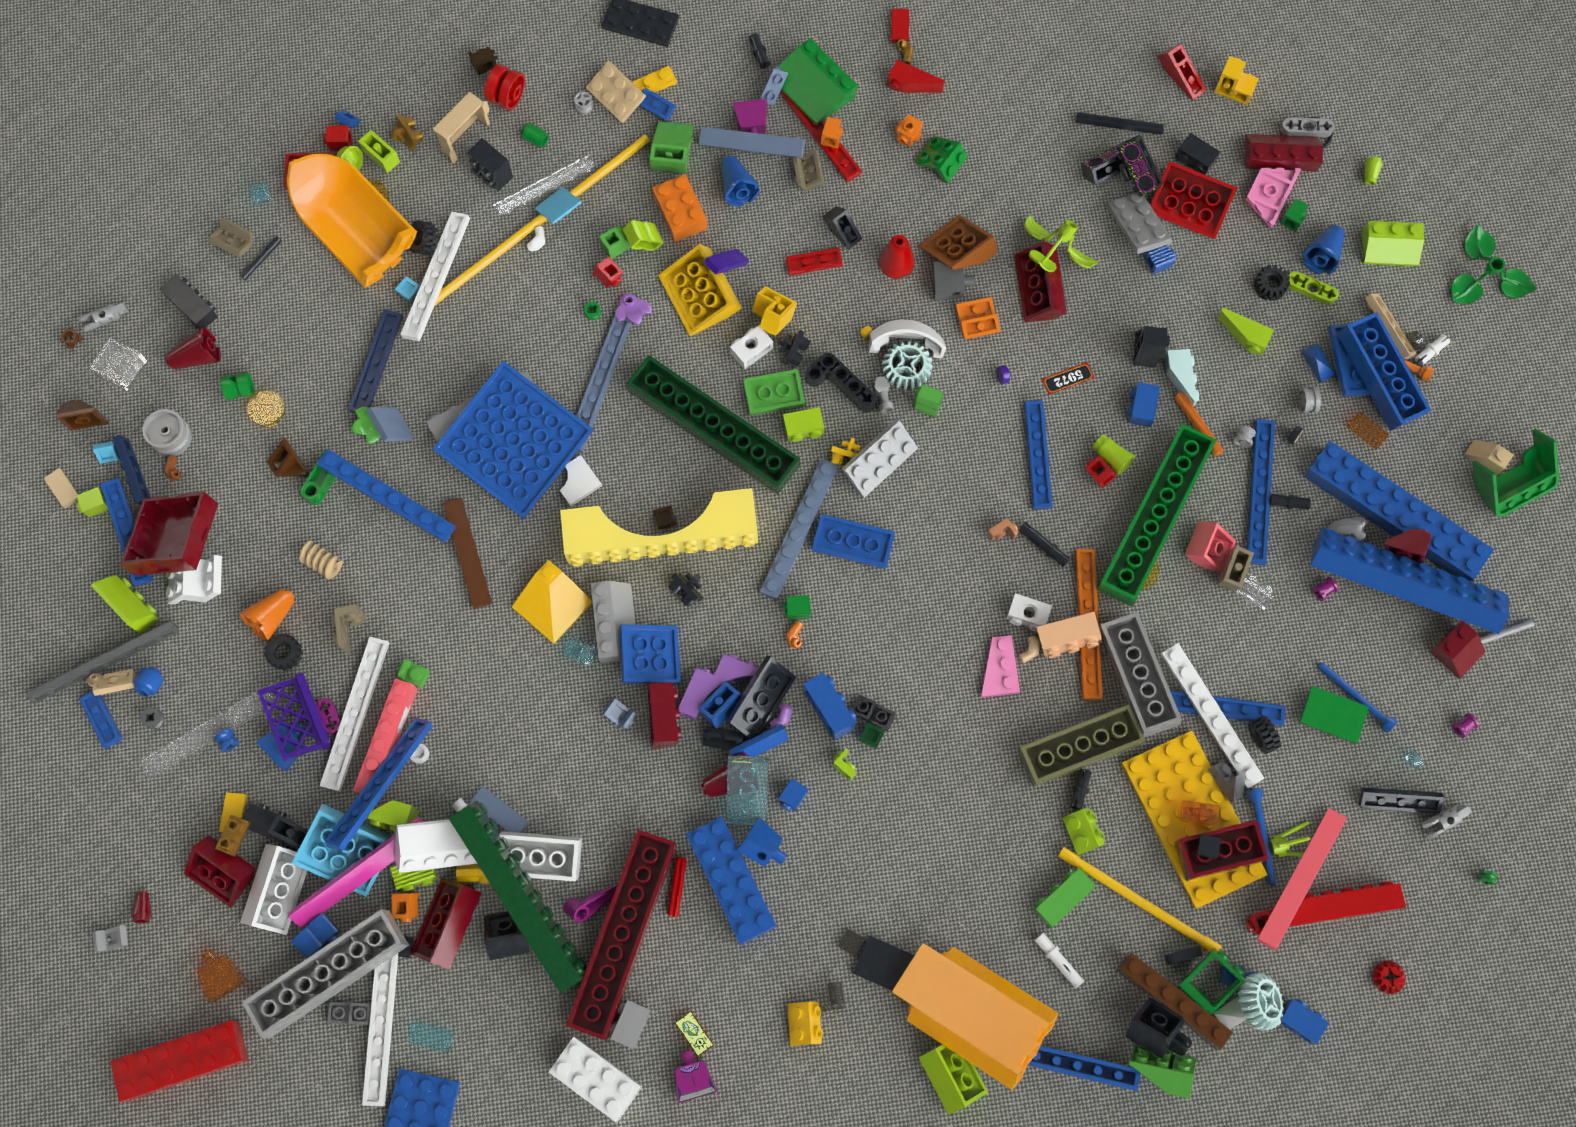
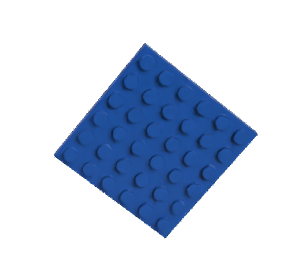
M502 361L435 445L433 451L521 518L525 519L594 429L505 361Z

